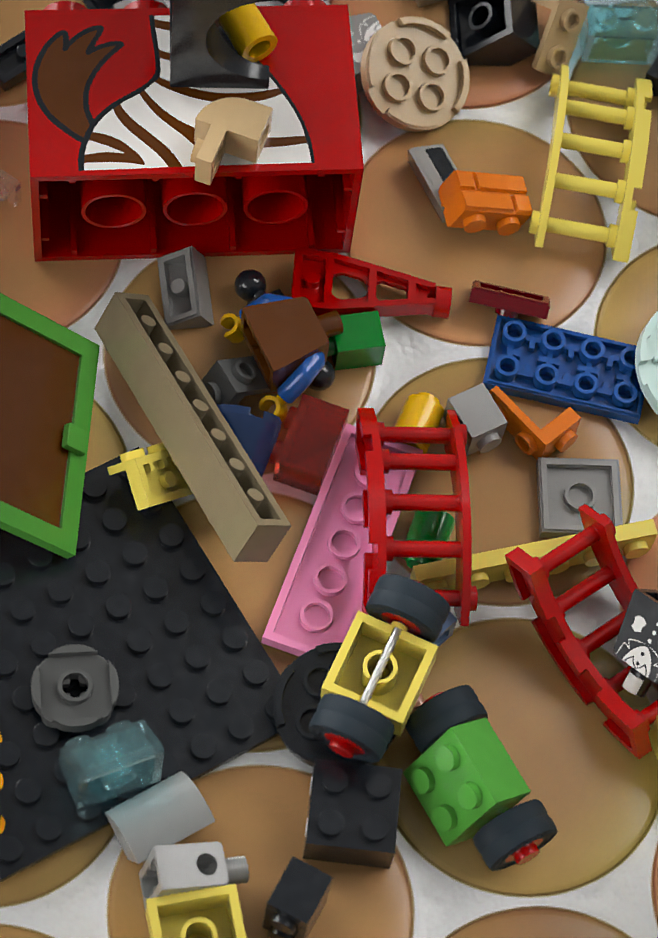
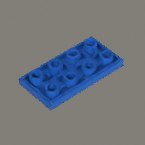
M497 315L482 382L488 391L498 386L506 395L562 408L571 407L576 411L637 425L641 418L644 395L635 369L636 345Z

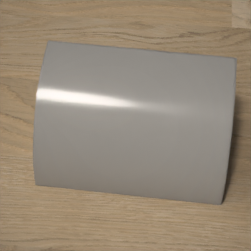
M183 771L170 776L105 812L127 859L137 864L147 859L154 846L173 845L216 821L202 794Z

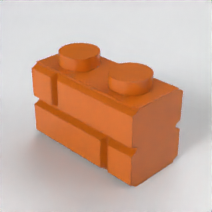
M454 170L440 185L438 190L441 205L444 207L443 213L447 227L464 228L467 233L493 230L502 236L511 235L519 231L520 227L531 217L533 212L529 196H526L527 189L523 176Z

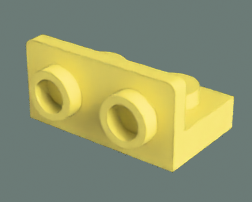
M163 443L147 447L148 455H145L144 448L120 454L121 463L107 467L109 476L126 471L138 511L192 495L188 484L174 464Z

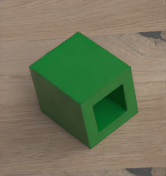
M378 311L340 315L344 332L328 338L329 350L327 357L332 356L335 371L382 365L386 345Z

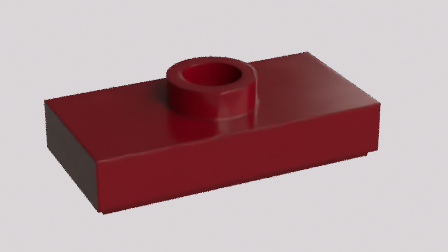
M477 280L472 283L469 302L494 307L496 314L510 318H518L519 313L547 319L550 299L547 296Z

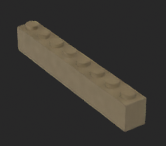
M115 292L94 329L234 562H268L290 529V522L150 297L143 294Z

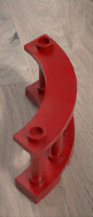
M357 408L355 450L360 476H366L367 490L362 492L363 528H368L369 544H372V553H364L362 611L365 614H368L366 605L378 579L383 574H386V562H393L394 557L456 558L455 590H432L440 594L450 607H454V612L460 626H469L470 611L477 610V587L471 586V504L465 451L467 427L466 424H460L455 410H447L446 428L384 426V422H377L374 408ZM384 443L444 444L446 454L390 453L389 449H382ZM389 470L450 471L453 495L393 494L392 489H385L384 474H388ZM392 511L455 512L456 541L394 540L393 536H387L386 515H391Z
M583 504L578 508L584 527L583 531L541 558L531 557L520 547L507 553L505 558L520 599L524 601L529 598L537 615V618L531 622L559 670L586 706L594 702L608 718L603 722V726L636 758L641 759L652 751L648 732L650 731V725L654 723L658 716V699L641 711L633 710L618 694L624 690L622 683L631 666H627L608 679L602 677L590 661V653L619 634L635 588L638 589L619 550L613 522L607 515L599 514L588 505ZM591 546L601 569L555 598L548 581L549 573ZM609 584L624 611L582 639L575 638L565 620V612Z

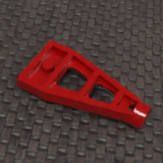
M295 247L291 297L307 298L316 316L336 310L339 315L378 311L379 317L424 314L435 318L448 319L452 287L436 286L434 282L339 253ZM343 275L360 280L366 285L367 293L361 298L339 299L332 294L333 278ZM383 284L406 291V299L379 300L376 298V285Z

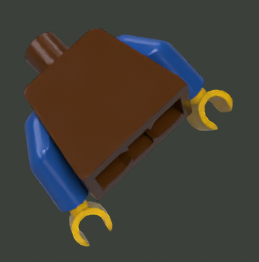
M270 293L263 294L239 311L238 317L232 313H227L220 320L224 328H233L226 332L224 337L232 343H240L245 339L270 391L277 390L278 394L275 397L268 395L261 398L259 409L268 411L272 405L276 404L273 414L278 416L281 421H284L288 414L286 403H293L309 387L325 366L329 350L328 338L344 332L341 317L336 310L316 316L307 298H292Z

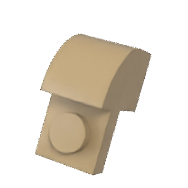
M239 97L218 99L205 106L195 118V144L190 161L195 163V181L211 185L225 153L257 163L271 131L273 108Z

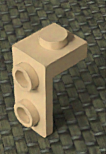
M531 0L552 10L534 57L532 68L551 75L559 74L561 64L569 65L590 6L575 0Z

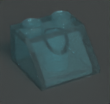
M578 0V2L590 6L580 32L581 62L652 65L658 55V4L654 0Z
M143 719L134 723L124 720L108 727L106 733L92 738L88 735H82L68 741L65 747L59 750V766L77 811L159 782L161 780L165 750L160 740Z

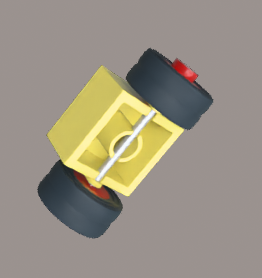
M383 574L378 579L366 605L368 614L358 610L321 687V700L309 724L310 732L335 753L347 758H355L373 763L381 760L393 734L401 736L436 661L438 645L431 642L438 638L450 612V605L440 594L419 581L395 574Z

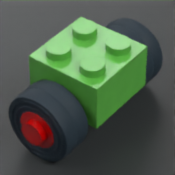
M461 685L434 694L410 715L405 727L422 755L402 773L446 847L473 838L474 845L491 871L505 869L516 863L521 865L540 853L539 849L545 846L557 834V827L548 815L544 805L538 799L526 801L515 806L531 791L487 720V712L476 693L469 685Z

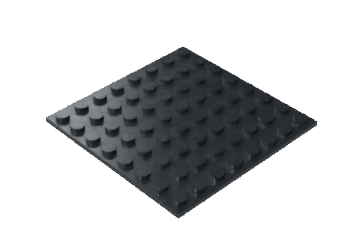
M120 456L85 472L76 556L68 559L0 528V733L2 735V742L0 743V773L4 779V785L0 791V818L3 816L5 819V829L0 834V883L107 827L110 823L105 815L106 811L170 776L183 771L193 781L279 735L274 722L273 699L275 688L281 675L173 501L138 511L126 471L109 476L107 467L121 463ZM65 645H85L97 650L98 655L105 658L107 662L110 661L119 678L118 700L108 722L84 732H66L46 726L32 702L31 681L33 672L38 664L40 666L42 661L48 658L50 652ZM76 679L70 680L69 687L63 688V691L69 693L71 697H80L82 692L88 690L87 687L80 686L79 680Z

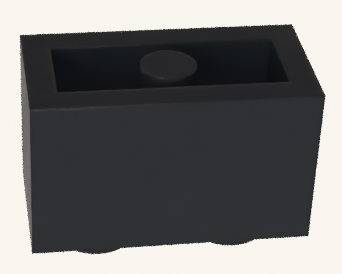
M292 856L267 902L262 926L268 930L267 935L270 938H307L326 904L333 877Z

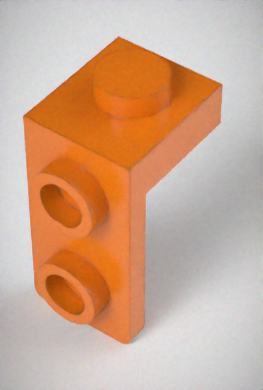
M498 386L489 391L507 420L506 429L515 438L517 446L522 452L532 455L536 460L538 457L547 458L556 450L560 453L566 451L578 438L576 431L581 417L571 407L540 429Z

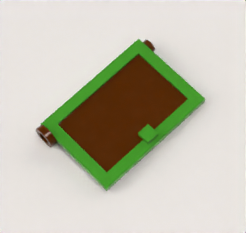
M0 293V528L68 559L76 556L100 345Z

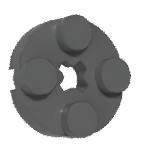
M72 644L56 648L48 654V658L42 661L40 666L38 664L33 672L31 681L32 702L44 724L50 728H57L66 732L91 730L108 722L118 700L119 678L115 667L110 661L107 662L105 658L98 655L97 650L89 646ZM70 680H79V685L87 687L88 690L82 692L80 697H71L69 693L63 691V688L69 687Z

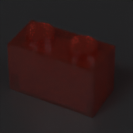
M303 393L298 408L291 405L287 413L283 429L288 430L284 442L277 440L270 456L269 463L275 465L273 480L318 496L344 427L348 422L350 410Z

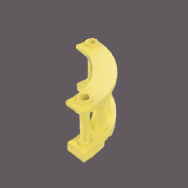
M561 64L560 73L552 74L548 96L555 97L549 156L539 211L533 210L528 233L535 234V246L542 248L546 232L606 243L605 247L611 248L612 260L628 263L638 211H635L637 201L632 200L634 188L642 189L649 144L652 111L646 110L647 102L652 101L651 80L636 78L634 88L627 87V90L570 81L569 65ZM567 96L622 105L623 109L569 100ZM565 115L623 125V129L629 130L628 140L624 139L623 143L563 133ZM560 148L619 158L620 163L626 164L624 179H618L617 183L558 173ZM554 188L613 198L614 203H619L616 225L609 224V227L549 217Z

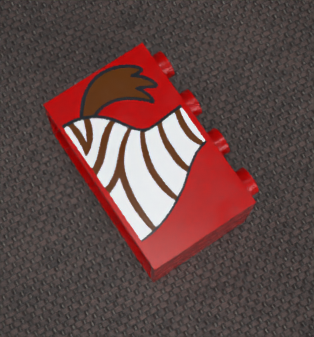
M156 0L133 1L123 9H87L77 2L58 1L49 4L43 10H24L34 262L159 258L189 246H193L204 257L295 254V247L335 253H350L364 164L348 4L326 5L322 0H289L282 6H257L278 39L277 46L267 57L254 62L259 65L269 66V89L170 87V8ZM217 19L215 24L228 45L237 53ZM239 97L273 108L271 131L257 163L225 153L211 185L195 181V163L190 161L195 144V118L205 106L218 99Z

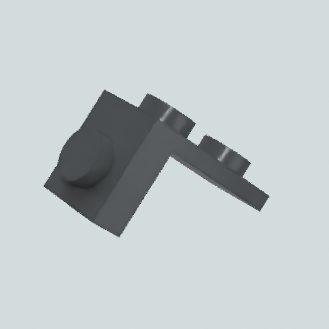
M253 356L217 360L201 380L216 404L238 405L244 396L277 391H270Z

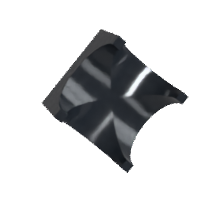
M170 0V87L269 89V66L253 63L236 53L222 37L215 21L223 14L240 6L277 0Z

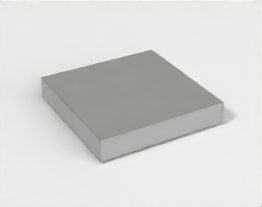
M538 457L536 474L539 538H557L578 534L583 531L584 527L578 509L583 504L588 505L599 514L607 515L614 526L623 525L619 459Z

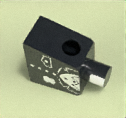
M635 588L614 646V654L631 666L622 683V687L638 697H645L652 682L658 684V591L656 589Z

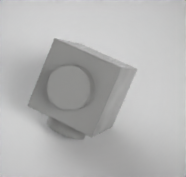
M484 383L448 398L443 418L446 422L447 410H455L460 424H466V456L477 451L481 453L489 452L501 443L508 422Z

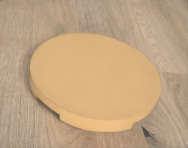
M416 16L399 18L377 30L369 39L363 51L360 72L365 95L380 117L401 130L427 132L439 128L460 112L467 99L470 85L467 59H463L459 48L449 36L451 33L440 24L427 18Z

